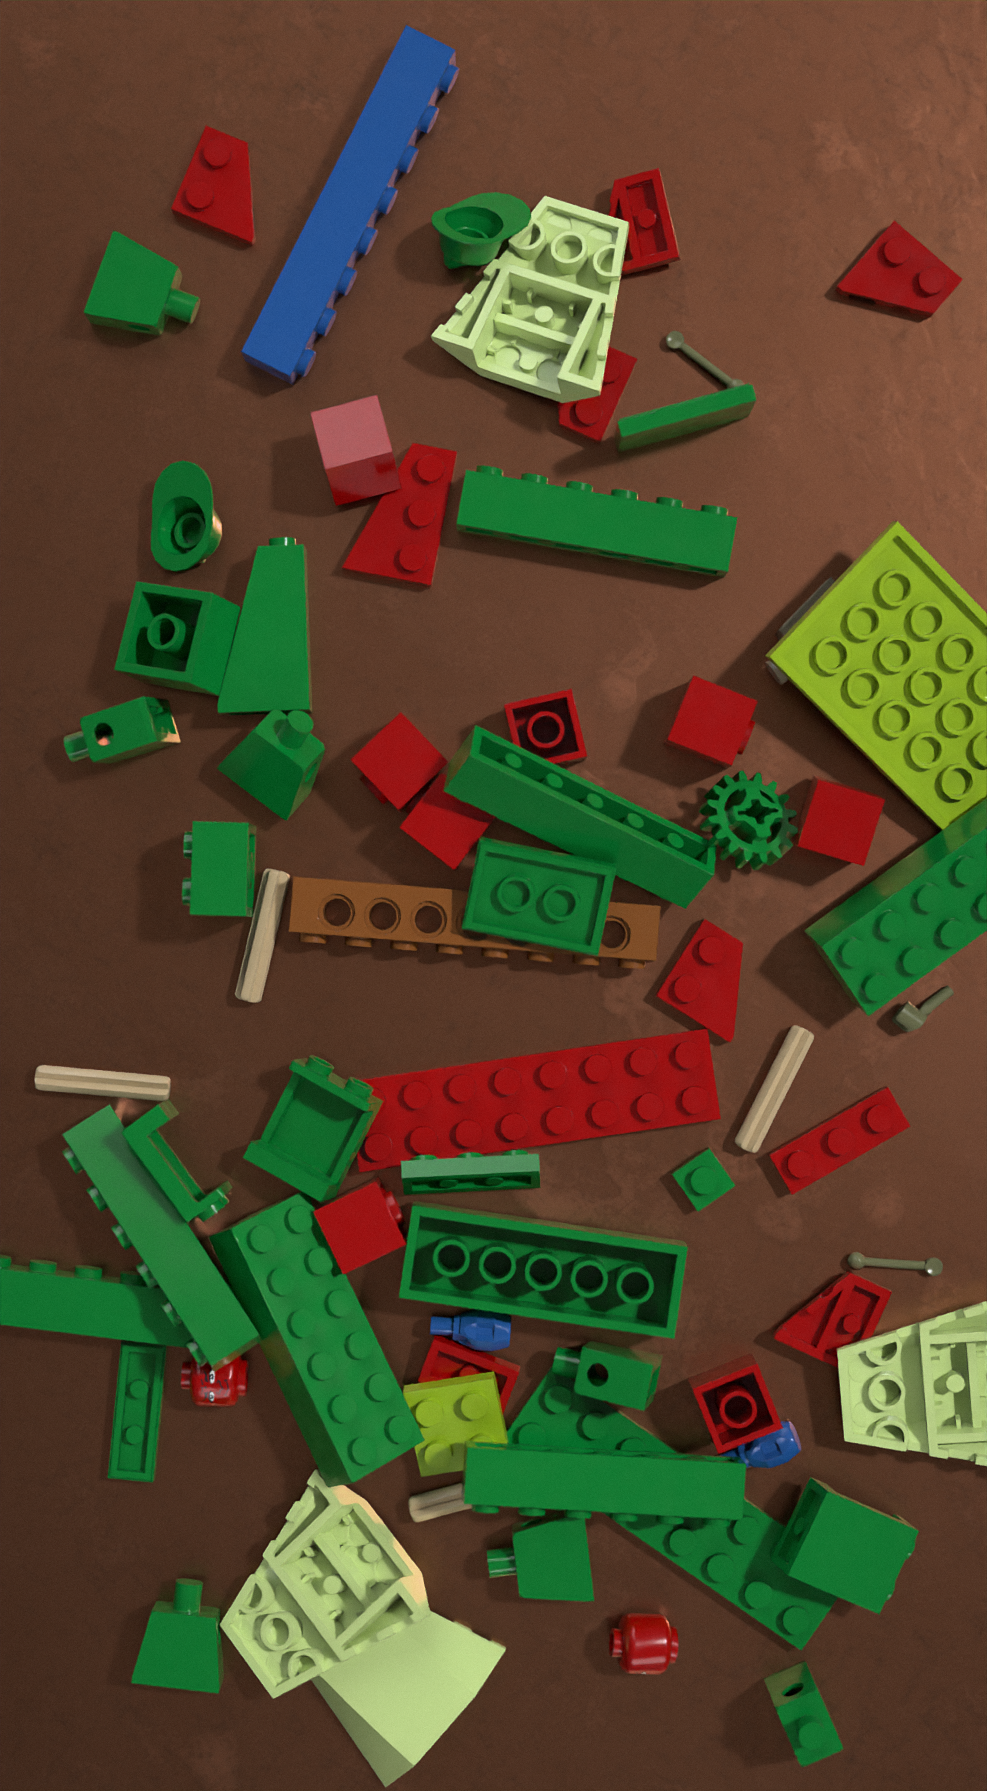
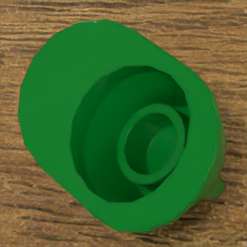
M498 192L477 194L450 207L435 211L431 217V223L433 228L439 232V243L444 253L445 266L449 269H454L466 265L482 266L491 263L495 259L503 241L528 226L531 220L530 208L521 199Z
M184 460L171 463L161 472L155 483L152 498L151 551L155 561L164 569L178 572L189 569L196 563H205L206 559L219 546L222 537V524L218 514L213 510L211 482L201 467L196 463Z

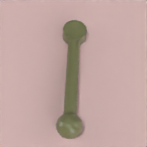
M672 331L667 335L666 345L670 350L682 351L725 384L727 389L744 385L742 380L730 378L687 345L681 332Z
M853 1252L847 1260L849 1267L853 1270H860L864 1266L925 1270L931 1276H937L943 1270L942 1262L935 1257H929L925 1261L870 1258L864 1257L859 1252Z

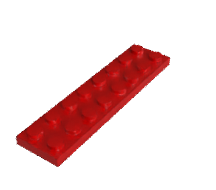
M696 1029L359 1079L370 1085L374 1089L371 1095L379 1098L383 1103L357 1153L359 1172L399 1167L401 1166V1161L411 1160L418 1155H433L438 1159L457 1158L458 1155L467 1152L487 1154L721 1119L708 1029Z

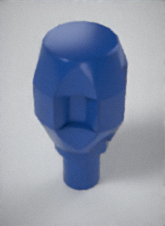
M473 1309L463 1312L461 1315L454 1314V1318L431 1316L430 1335L453 1336L452 1340H458L459 1343L474 1350L496 1351L508 1348L510 1345L511 1316L508 1314Z
M781 1421L783 1429L742 1444L737 1449L718 1456L740 1457L746 1463V1468L751 1466L754 1468H773L787 1463L801 1452V1442L793 1424L790 1421Z

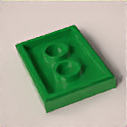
M748 383L621 418L617 421L614 434L617 452L627 451L749 417L757 401L753 385Z
M480 837L462 929L598 956L617 864Z

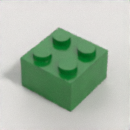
M136 581L114 670L147 684L219 696L241 607L211 592Z
M193 821L192 831H185L184 859L191 860V878H183V905L190 906V915L253 917L256 826L242 822Z

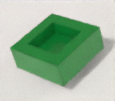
M709 1147L671 1173L698 1212L736 1186Z

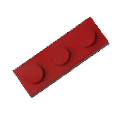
M885 1086L768 1153L789 1192L793 1195L911 1126L890 1089Z

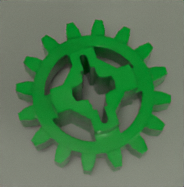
M739 771L732 778L729 775L723 776L706 792L704 797L707 801L699 808V813L708 818L700 825V830L711 831L713 837L707 842V845L709 847L719 845L722 848L719 857L722 861L731 855L735 857L736 868L741 869L749 861L752 869L758 870L765 863L769 866L773 865L792 848L793 844L790 839L798 833V828L789 824V822L797 816V812L785 808L784 804L790 797L788 794L778 796L775 793L777 782L772 781L765 786L762 784L761 773L757 772L748 780L745 772ZM730 798L731 802L726 805L727 811H724L725 803ZM771 836L770 842L767 844V839Z

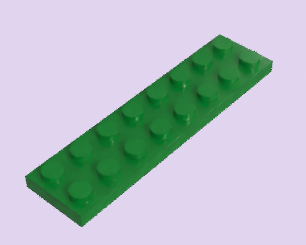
M553 1364L548 1368L506 1429L508 1443L680 1453L608 1402L574 1393L576 1380L552 1374ZM745 1497L743 1520H730V1526L727 1527L702 1524V1518L684 1517L683 1524L660 1523L656 1521V1515L638 1514L637 1521L614 1520L801 1651L838 1599L837 1596L787 1576L771 1561V1557L786 1526ZM602 1512L610 1518L609 1512Z

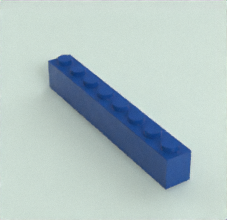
M407 25L405 26L241 351L246 362L294 385L298 375L305 377L308 374L316 357V352L311 349L319 334L326 336L330 331L337 315V311L332 308L340 293L346 296L350 291L357 276V271L352 268L359 254L367 255L372 248L378 230L373 227L380 213L387 215L391 210L398 194V189L394 188V185L401 172L405 174L410 172L418 155L419 149L415 148L414 145L421 131L426 134L430 132L438 116L439 108L435 107V104L441 92L443 91L448 94L457 79L460 68L455 66V49Z

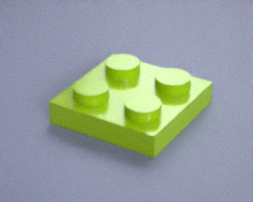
M494 1371L404 1386L403 1395L425 1441L415 1446L421 1477L462 1471L465 1441L508 1443Z

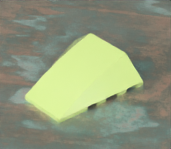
M544 196L531 212V220L528 226L509 239V247L498 260L493 259L483 271V279L470 294L465 293L456 304V312L445 325L440 324L431 335L432 340L480 376L561 403L600 396L629 232V222Z
M987 1301L837 1348L844 1441L904 1452L906 1450L929 1453V1456L944 1459L952 1457L974 1461L975 1464L987 1466Z
M315 1469L307 1481L309 1486L300 1501H296L285 1517L287 1522L276 1540H271L262 1555L264 1559L257 1571L249 1576L220 1623V1627L273 1699L431 1615L422 1572L365 1499L346 1486L328 1487L319 1469Z
M430 1611V1616L311 1680L383 1785L387 1787L419 1762L473 1700L505 1652V1646L493 1640L489 1641L471 1632L472 1629Z

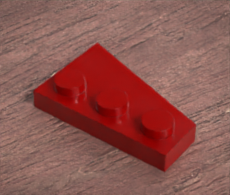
M412 443L397 469L402 488L383 494L343 564L342 570L432 587L458 455L457 451Z

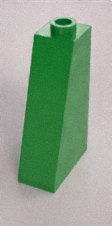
M270 538L269 546L257 547L217 703L218 713L221 716L268 715L273 709L280 710L284 714H289L293 710L313 713L307 550L304 544L296 545V538Z

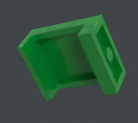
M310 1055L308 1059L292 1060L289 1069L293 1071V1074L261 1138L250 1142L243 1158L314 1199L323 1202L335 1198L383 1101L371 1095L374 1089L367 1083L353 1077H349L346 1081L332 1073L334 1070L332 1064L319 1057Z
M168 1099L155 1106L121 1133L188 1223L196 1216L204 1222L229 1203L225 1195L233 1186L227 1180L211 1193L205 1194L158 1131V1129L179 1115V1112Z
M810 1477L771 1557V1561L787 1576L880 1614L884 1603L891 1598L894 1592L895 1580L905 1560L914 1551L915 1539L919 1530L898 1515L893 1514L890 1516L837 1493L826 1483Z

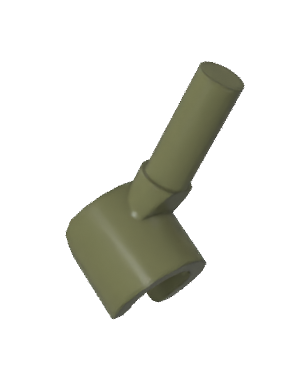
M947 985L924 1002L919 1009L909 1001H906L894 1014L892 1021L906 1032L919 1029L926 1021L927 1016L954 995V992Z

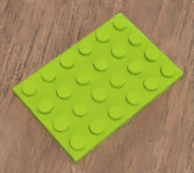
M892 521L765 656L942 831L987 799V613L899 522Z

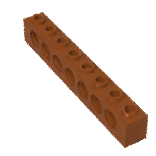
M293 876L289 932H300L299 942L326 944L327 935L345 936L344 945L372 947V938L391 940L390 949L417 951L418 942L436 943L437 953L463 955V946L482 947L481 956L508 958L509 949L526 950L527 960L554 962L555 953L573 954L572 963L599 966L601 956L618 958V967L645 969L646 960L656 961L661 906L609 902L605 922L615 921L619 923L623 928L624 938L621 944L614 948H608L601 943L598 956L486 933L478 937L468 936L462 930L461 920L465 914L469 890ZM335 899H342L347 902L351 910L349 920L341 926H334L329 923L325 915L327 905ZM379 903H389L396 911L395 923L392 927L385 930L376 928L370 917L372 909ZM427 906L437 908L442 915V924L433 933L422 932L416 924L417 913Z

